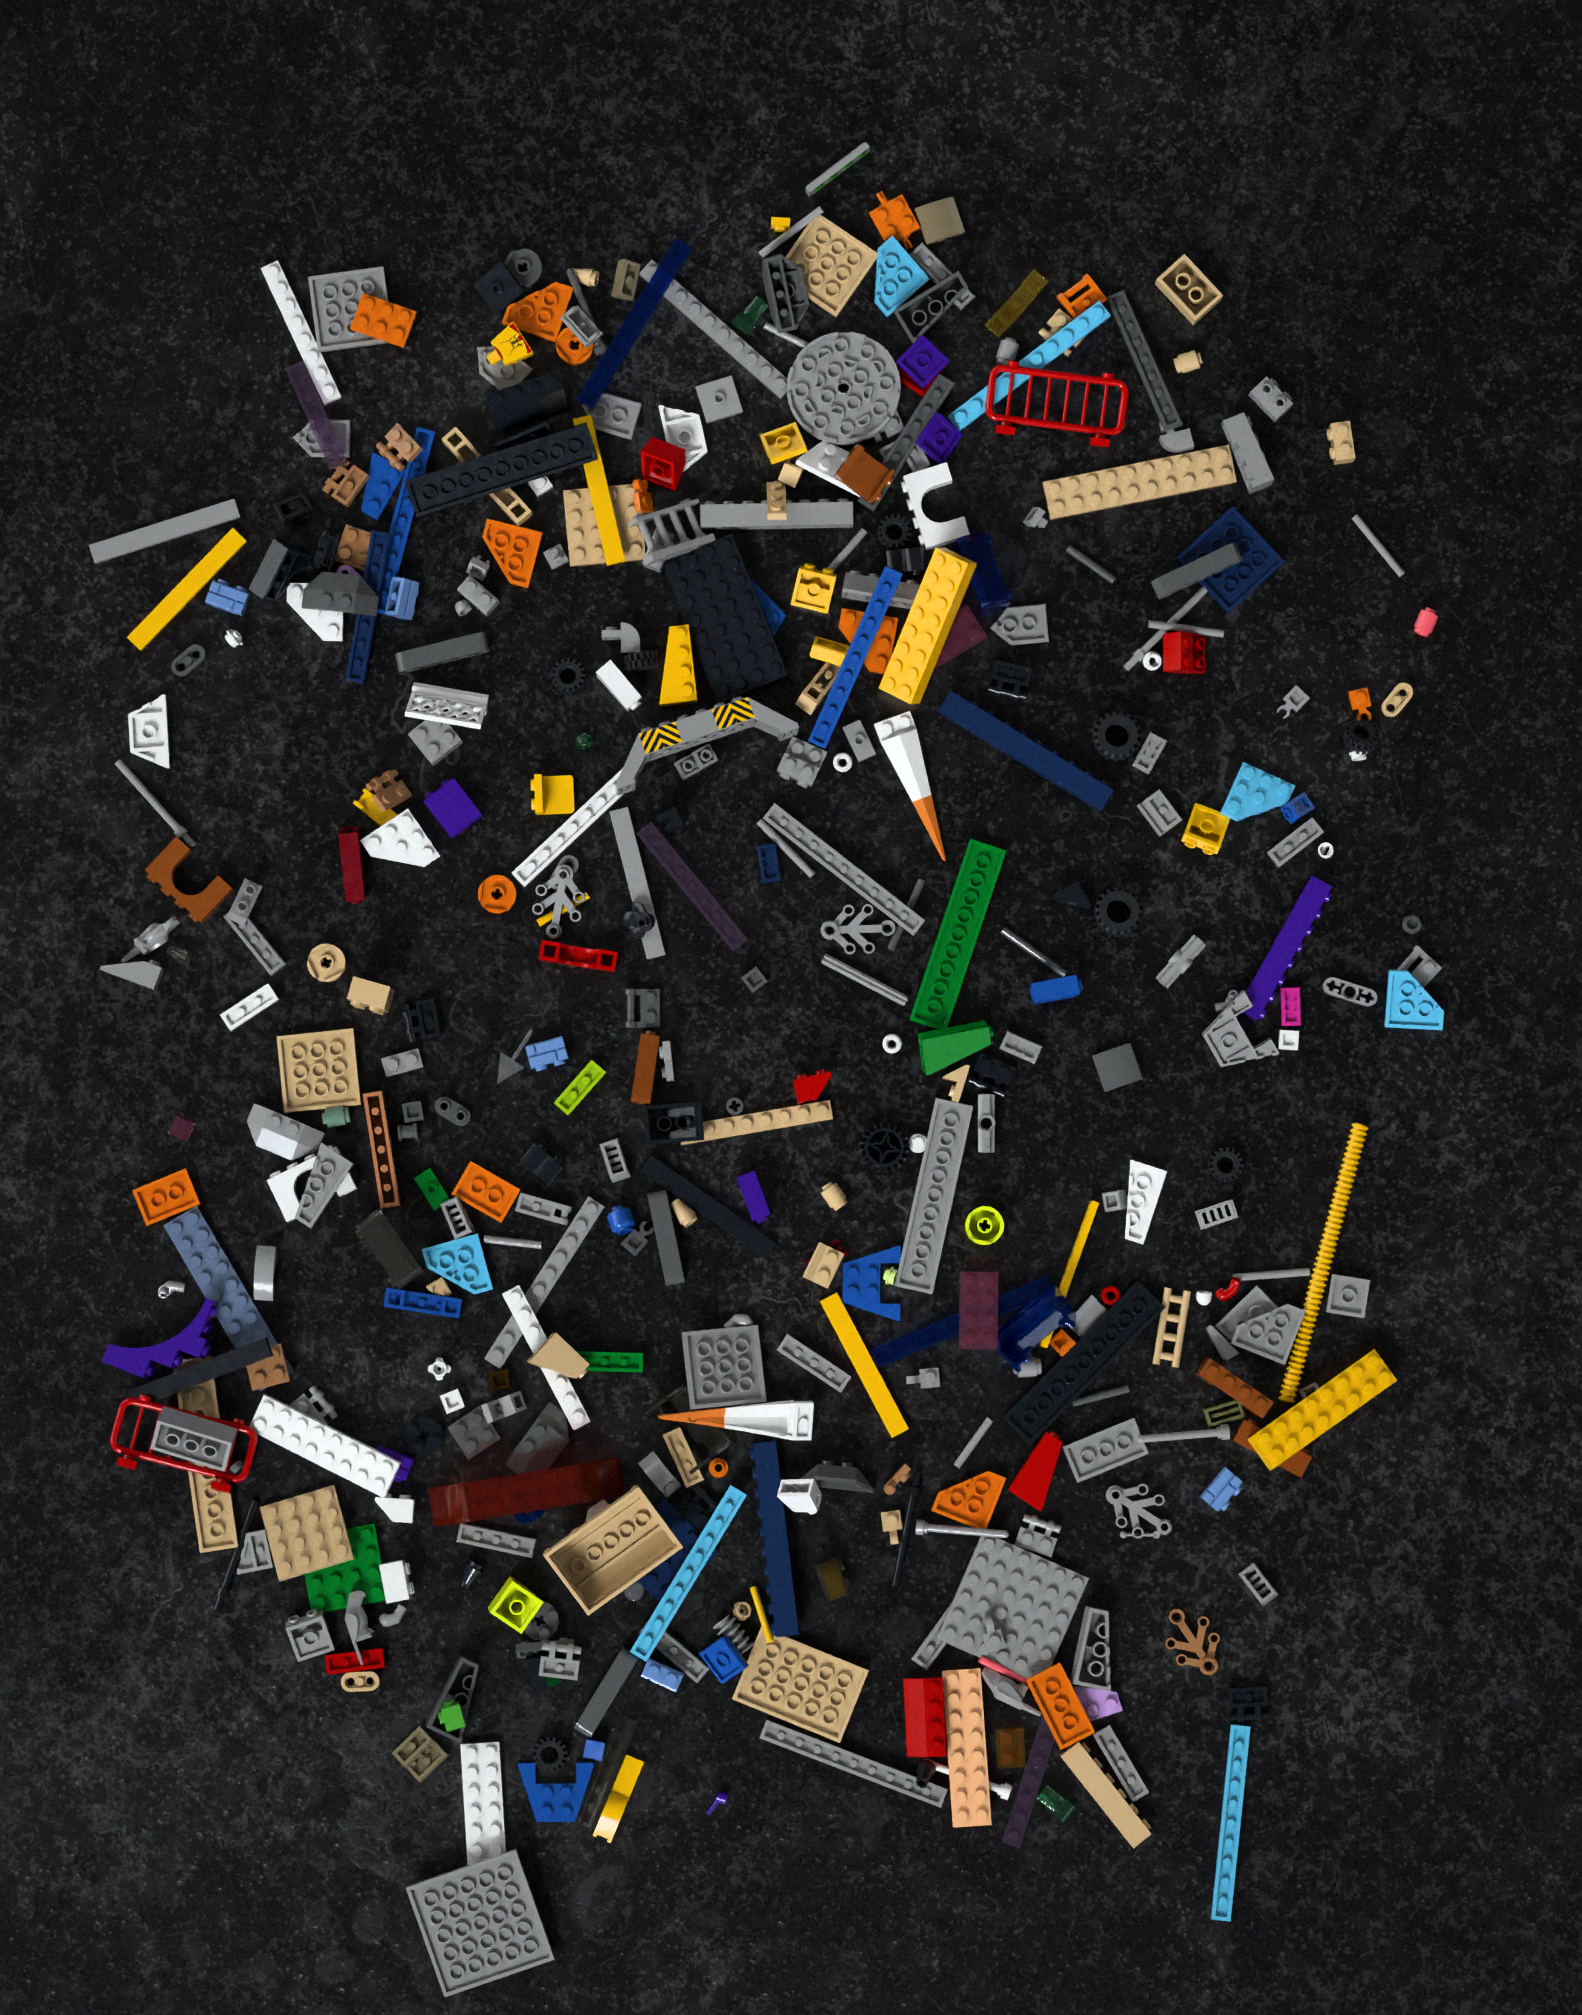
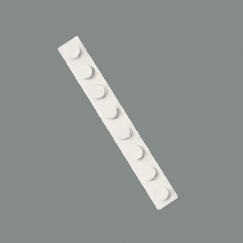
M278 260L262 267V273L324 406L342 398L321 352H318L317 343Z
M622 769L512 872V875L524 887L624 795L617 796L615 792L616 782Z
M517 1285L502 1293L534 1354L547 1340V1337L520 1286ZM541 1368L573 1430L591 1422L568 1377Z

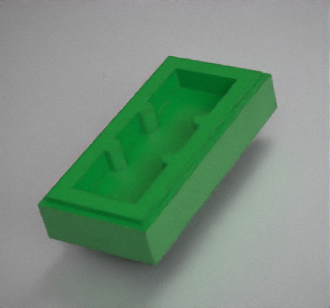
M431 1168L414 1178L434 1211L441 1207V1203L450 1200Z

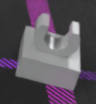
M1033 507L1023 523L1028 527H1035L1037 525L1040 528H1045L1048 521L1042 518L1045 513L1044 510L1040 507Z
M560 544L543 552L552 570L569 562Z
M478 555L476 558L472 557L466 573L483 582L489 570L490 561L487 560L484 563L480 560L481 556Z

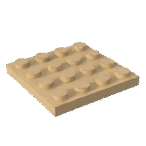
M819 215L807 225L786 255V258L802 268L808 299L837 318L877 260V252L822 215Z
M633 484L608 486L625 562L643 560L646 553L641 530L638 525L630 528L628 526L634 520L633 516L639 514V512H635L633 493H636ZM589 488L563 490L570 567L606 564Z
M353 1028L277 1036L284 1113L361 1105Z
M334 1485L260 1507L279 1581L354 1559Z

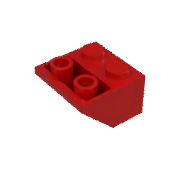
M1181 631L1163 634V672L1176 674L1206 673L1205 635Z
M826 1069L815 1071L813 1076L808 1077L807 1073L796 1076V1080H793L798 1105L816 1101L831 1078V1071L826 1072Z

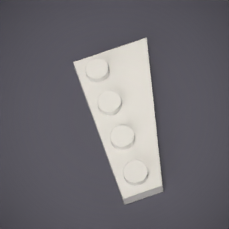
M1130 1160L1125 1239L1144 1245L1167 1171Z

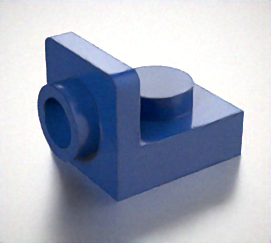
M1305 792L1286 803L1280 810L1284 818L1292 824L1315 807Z

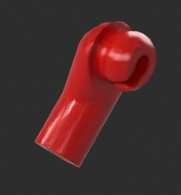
M1232 1277L1229 1287L1225 1290L1223 1288L1217 1289L1215 1296L1220 1301H1226L1237 1293L1241 1280L1237 1277Z

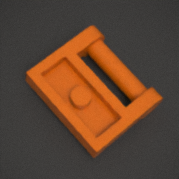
M1087 273L1082 276V280L1063 294L1060 293L1056 296L1073 319H1076L1098 301L1102 304L1107 301L1105 295ZM1086 285L1090 287L1088 291L1070 303L1067 300Z

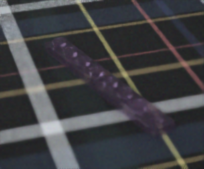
M652 822L636 833L733 952L748 941L746 936Z
M1043 1714L1001 1843L1019 1849L1055 1741Z

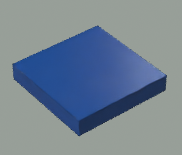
M726 1634L699 1653L721 1684H724L749 1666Z

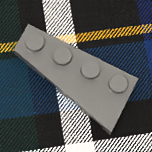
M321 1143L295 1218L309 1228H312L354 1163Z

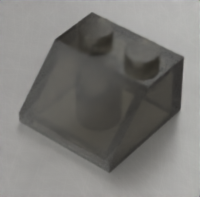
M836 1557L814 1564L827 1603L849 1594L848 1590L851 1589L848 1578H843L841 1571L845 1569L841 1559L837 1560Z

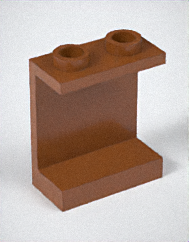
M857 444L836 471L834 477L867 502H877L883 495L882 489L885 485L889 486L894 480L892 475L895 471L887 469L863 451L865 448Z

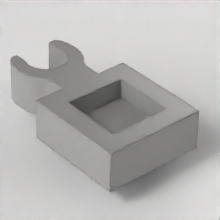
M1296 685L1282 699L1286 704L1280 706L1277 709V713L1284 709L1286 715L1283 719L1289 716L1291 709L1297 712L1310 698Z

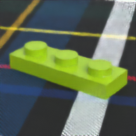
M591 1060L556 1099L554 1104L569 1116L606 1072Z

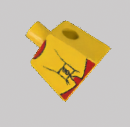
M512 322L491 341L495 350L486 355L491 365L502 360L507 367L533 356L534 353L515 323Z

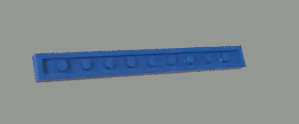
M416 428L414 440L423 450L411 463L407 462L389 531L392 534L378 607L379 614L385 615L392 577H398L415 514L405 480L425 474L436 434L435 431Z
M887 566L884 567L808 739L809 742L826 748L903 573Z

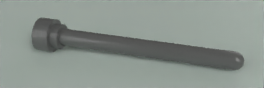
M572 268L567 269V275L581 310L595 324L575 272ZM601 337L595 341V348L593 350L596 356L610 351L608 344L604 340L602 341Z

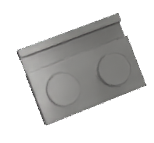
M1160 789L1137 805V808L1159 837L1182 821Z

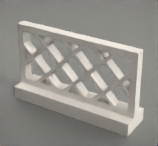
M413 682L405 716L481 729L484 716L487 713L489 695Z

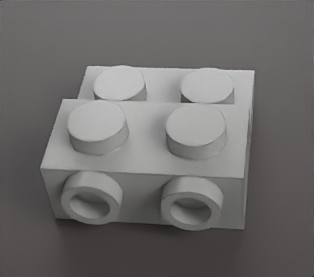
M792 736L777 772L780 773L779 776L783 779L790 780L792 778L796 780V784L801 787H812L827 755V751Z
M312 1609L306 1613V1616L299 1618L298 1615H294L285 1622V1629L298 1662L335 1650L322 1610Z

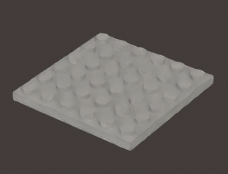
M980 1536L936 1638L977 1657L985 1656L1015 1673L1029 1678L1051 1667L1089 1578L997 1537ZM988 1617L992 1618L994 1629H1001L1006 1648L987 1653L981 1635L987 1632L983 1619Z
M517 1849L406 1886V1891L444 1997L555 1960Z

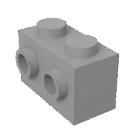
M1266 376L1248 396L1276 422L1292 407V398L1286 392L1282 393L1279 390V385L1274 379H1269Z

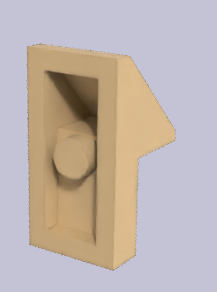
M965 1065L942 1077L956 1083V1086H951L949 1092L952 1102L959 1103L970 1068L969 1065Z

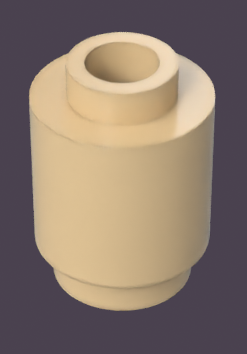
M1195 350L1177 355L1173 362L1177 373L1182 372L1183 374L1199 369L1202 359L1199 352L1195 353Z
M829 1182L822 1187L823 1192L821 1195L830 1208L833 1207L836 1211L848 1203L845 1199V1194L837 1183L832 1184V1182Z

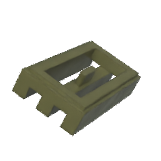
M1236 1400L1203 1409L1208 1428L1246 1417L1242 1404ZM1238 1403V1407L1232 1408L1212 1415H1209L1208 1413L1210 1411ZM1236 1411H1240L1241 1413L1239 1415L1211 1423V1419L1230 1414Z

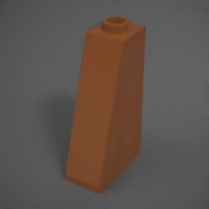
M645 1031V1034L640 1036L631 1096L632 1103L651 1105L660 1036H657V1032Z

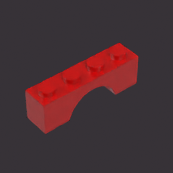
M542 940L539 960L615 973L618 952L581 948Z

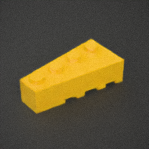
M689 624L669 627L659 702L660 707L698 703Z

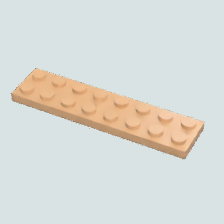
M981 1668L942 1671L953 1827L992 1825Z

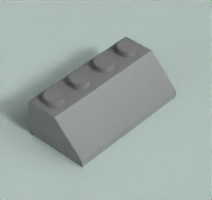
M853 570L850 573L846 572L842 598L869 602L880 579V575L869 574V576L861 575V572ZM913 580L899 581L889 606L911 609L920 588L918 582Z
M163 1406L157 1421L151 1449L225 1472L238 1429Z

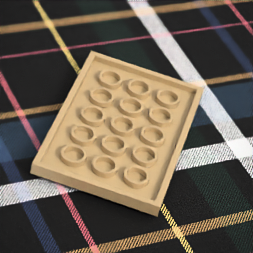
M761 1626L747 1660L749 1666L743 1670L732 1699L840 1743L869 1670L786 1636L776 1637V1634H773L774 1642L767 1643Z

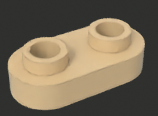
M1407 683L1398 684L1382 703V713L1387 717L1397 716L1413 695L1412 687ZM1404 690L1406 692V695L1401 696L1399 694V691ZM1393 705L1394 710L1389 711L1387 706Z
M373 1671L348 1672L341 1678V1686L348 1692L373 1691L380 1684L379 1675ZM372 1677L374 1683L368 1684L367 1678ZM349 1678L354 1679V1685L348 1684Z

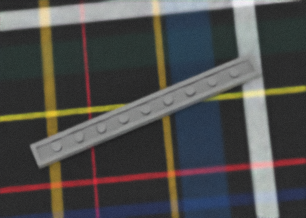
M653 260L643 268L639 275L777 397L782 399L787 393V378Z
M775 803L763 817L766 822L914 936L925 922L918 914Z
M589 1196L525 1294L535 1315L605 1208ZM513 1314L484 1358L499 1369L502 1368L523 1335Z
M767 1719L760 1735V1739L940 1808L948 1790L931 1782L925 1788H920L916 1785V1777Z

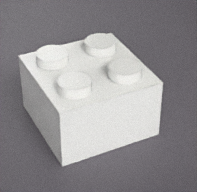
M405 1559L379 1565L386 1604L412 1598L415 1590L413 1582H409L408 1577L411 1574L410 1564L406 1563Z

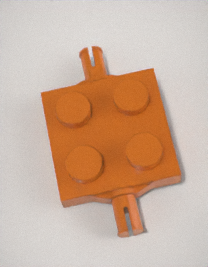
M880 191L882 197L878 192L876 196L881 204L878 208L869 212L884 242L893 236L898 242L902 241L906 251L912 249L914 246L908 237L921 228L903 195L888 200L884 191Z

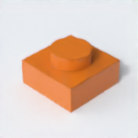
M1063 1329L1049 1342L1062 1357L1076 1344Z

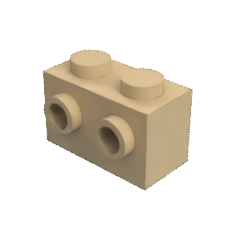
M1350 421L1331 423L1329 429H1327V439L1331 441L1332 447L1329 448L1330 458L1334 460V465L1353 462L1356 457Z

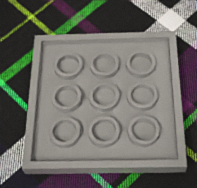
M383 266L308 277L318 352L387 343L350 330L363 293L388 301Z
M758 1325L682 1332L690 1410L767 1402Z

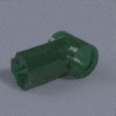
M756 296L747 308L736 316L732 325L748 336L769 306L765 301Z
M1048 1785L1037 1795V1798L1064 1823L1077 1809L1065 1797L1062 1798Z

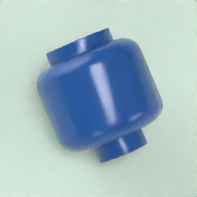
M622 1205L613 1207L607 1216L612 1232L618 1233V1235L631 1232L632 1227L635 1225L631 1210L628 1207H622Z

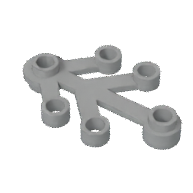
M567 865L557 867L554 877L544 884H539L535 889L537 895L543 896L549 888L558 883L557 891L541 903L534 904L532 907L533 913L540 915L544 912L545 908L555 902L552 922L546 929L547 935L553 939L558 938L562 934V927L559 923L563 904L570 913L572 921L577 922L582 918V913L575 908L565 893L567 885L574 894L573 900L576 903H581L585 900V894L578 889L572 880L574 876L573 870ZM562 871H565L567 873L566 878H562L560 876V873ZM540 886L545 888L544 893L538 891ZM576 894H581L582 900H577ZM536 905L541 906V912L535 910ZM574 912L579 914L578 919L573 918ZM551 928H556L557 934H552Z
M865 904L862 907V911L848 926H840L847 917L854 914V907L846 905L834 921H826L822 924L821 934L825 939L836 940L844 948L846 954L852 955L856 950L855 945L848 943L840 935L849 934L863 947L866 954H872L875 950L874 944L868 942L859 933L881 932L885 936H890L895 931V924L890 920H885L881 925H859L867 916L872 915L874 910L872 905ZM847 907H850L852 909L851 914H847L845 912V909ZM870 907L871 912L868 914L865 913L864 908ZM889 925L891 931L886 932L884 926ZM828 927L834 929L832 934L827 933L826 929ZM848 945L853 946L854 950L852 952L846 950ZM866 945H871L873 947L872 951H866Z
M1139 1484L1137 1487L1122 1489L1117 1485L1109 1487L1106 1491V1499L1114 1505L1115 1523L1118 1527L1124 1528L1127 1525V1519L1123 1517L1121 1505L1123 1504L1129 1509L1133 1528L1132 1536L1139 1539L1144 1534L1143 1529L1140 1528L1138 1515L1155 1525L1156 1530L1160 1534L1166 1535L1171 1532L1172 1524L1166 1519L1160 1520L1142 1508L1152 1505H1163L1165 1499L1162 1495L1157 1494L1152 1498L1132 1502L1126 1497L1135 1494L1146 1495L1148 1493L1147 1485ZM1140 1486H1144L1146 1488V1491L1144 1493L1139 1492ZM1115 1491L1119 1493L1117 1499L1112 1497V1493ZM1158 1496L1162 1498L1160 1504L1155 1502V1498ZM1120 1518L1125 1520V1524L1122 1526L1118 1524ZM1163 1523H1166L1168 1525V1529L1166 1531H1163L1161 1529V1525ZM1136 1529L1141 1530L1140 1536L1134 1535Z

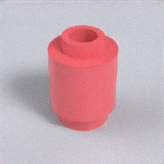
M1427 607L1425 610L1421 609L1414 624V632L1428 637L1429 633H1432L1438 616L1435 615L1436 611Z

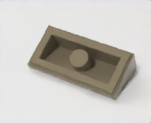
M627 259L618 261L611 293L612 297L634 301L641 264Z

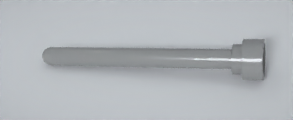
M1221 1424L1216 1429L1140 1435L1137 1440L1139 1443L1206 1437L1228 1440L1230 1439V1428L1228 1424Z
M917 1519L916 1535L938 1532L1007 1538L1009 1536L1006 1530L929 1524V1522H925L923 1519Z

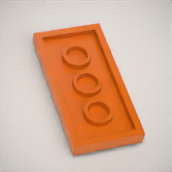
M1060 1662L1025 1679L1060 1750L1095 1733Z

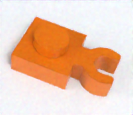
M640 479L634 480L633 487L636 490V493H633L635 512H653L651 493L647 492V479L642 481Z
M1368 688L1349 691L1348 695L1352 711L1358 710L1356 719L1360 721L1361 715L1365 714L1367 719L1371 720L1372 715L1367 710L1368 707L1372 706Z

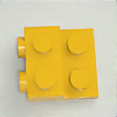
M796 422L760 435L771 464L808 452Z
M804 563V566L800 565L791 605L828 614L837 574H834V570L830 568L818 570L815 569L813 564Z
M1195 803L1181 841L1185 842V845L1189 848L1199 847L1203 849L1205 854H1217L1230 818L1220 814L1219 811Z

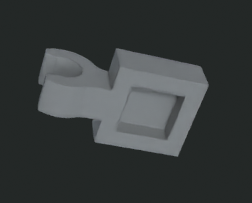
M938 1367L919 1369V1375L906 1376V1383H920L921 1389L940 1387Z
M991 1617L983 1619L987 1632L981 1635L987 1653L1006 1648L1001 1629H994Z

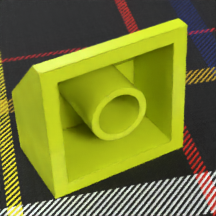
M510 1576L492 1600L488 1609L491 1614L522 1634L544 1601Z

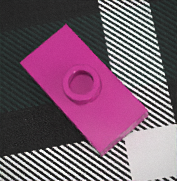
M1300 987L1280 988L1281 1026H1301Z

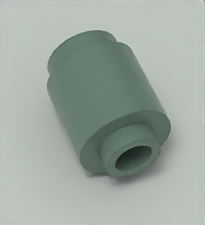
M340 1106L325 1109V1113H322L323 1124H327L329 1128L346 1125V1123L351 1122L349 1107L344 1108Z

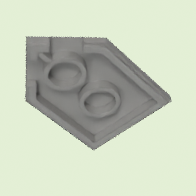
M477 347L479 374L498 390L524 382L533 371L523 360L507 367L502 360L491 365L486 355L494 351V347Z
M604 393L593 401L582 405L587 416H592L595 430L632 440L642 403Z
M312 419L293 439L311 457L350 458L351 420Z
M1046 604L1007 607L991 626V629L1010 645L1049 642Z

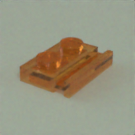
M1024 1728L995 1729L997 1768L1026 1767Z

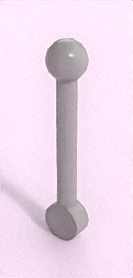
M1158 1531L1144 1533L1143 1537H1154L1157 1539L1160 1537V1533ZM1120 1532L1121 1538L1132 1536V1533ZM1134 1533V1535L1140 1536L1141 1533Z

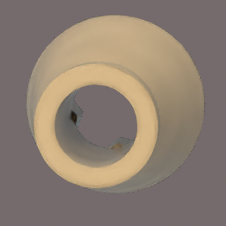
M572 268L579 283L588 287L597 286L599 280L598 271H595V269Z
M679 1198L671 1203L670 1206L673 1208L680 1225H684L686 1228L697 1220L696 1213Z

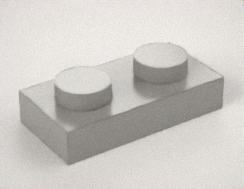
M419 1049L381 1058L386 1077L423 1068Z

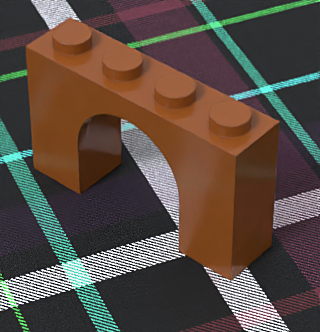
M175 837L145 869L148 873L146 877L154 884L158 882L162 886L160 890L168 897L172 895L176 899L174 903L182 910L186 908L190 912L188 916L194 922L200 921L204 923L234 889L220 876H217L204 891L197 895L181 893L174 882L175 871L192 850L178 837Z
M1205 1358L1195 1373L1210 1385L1216 1386L1234 1398L1258 1418H1264L1274 1403L1210 1358Z

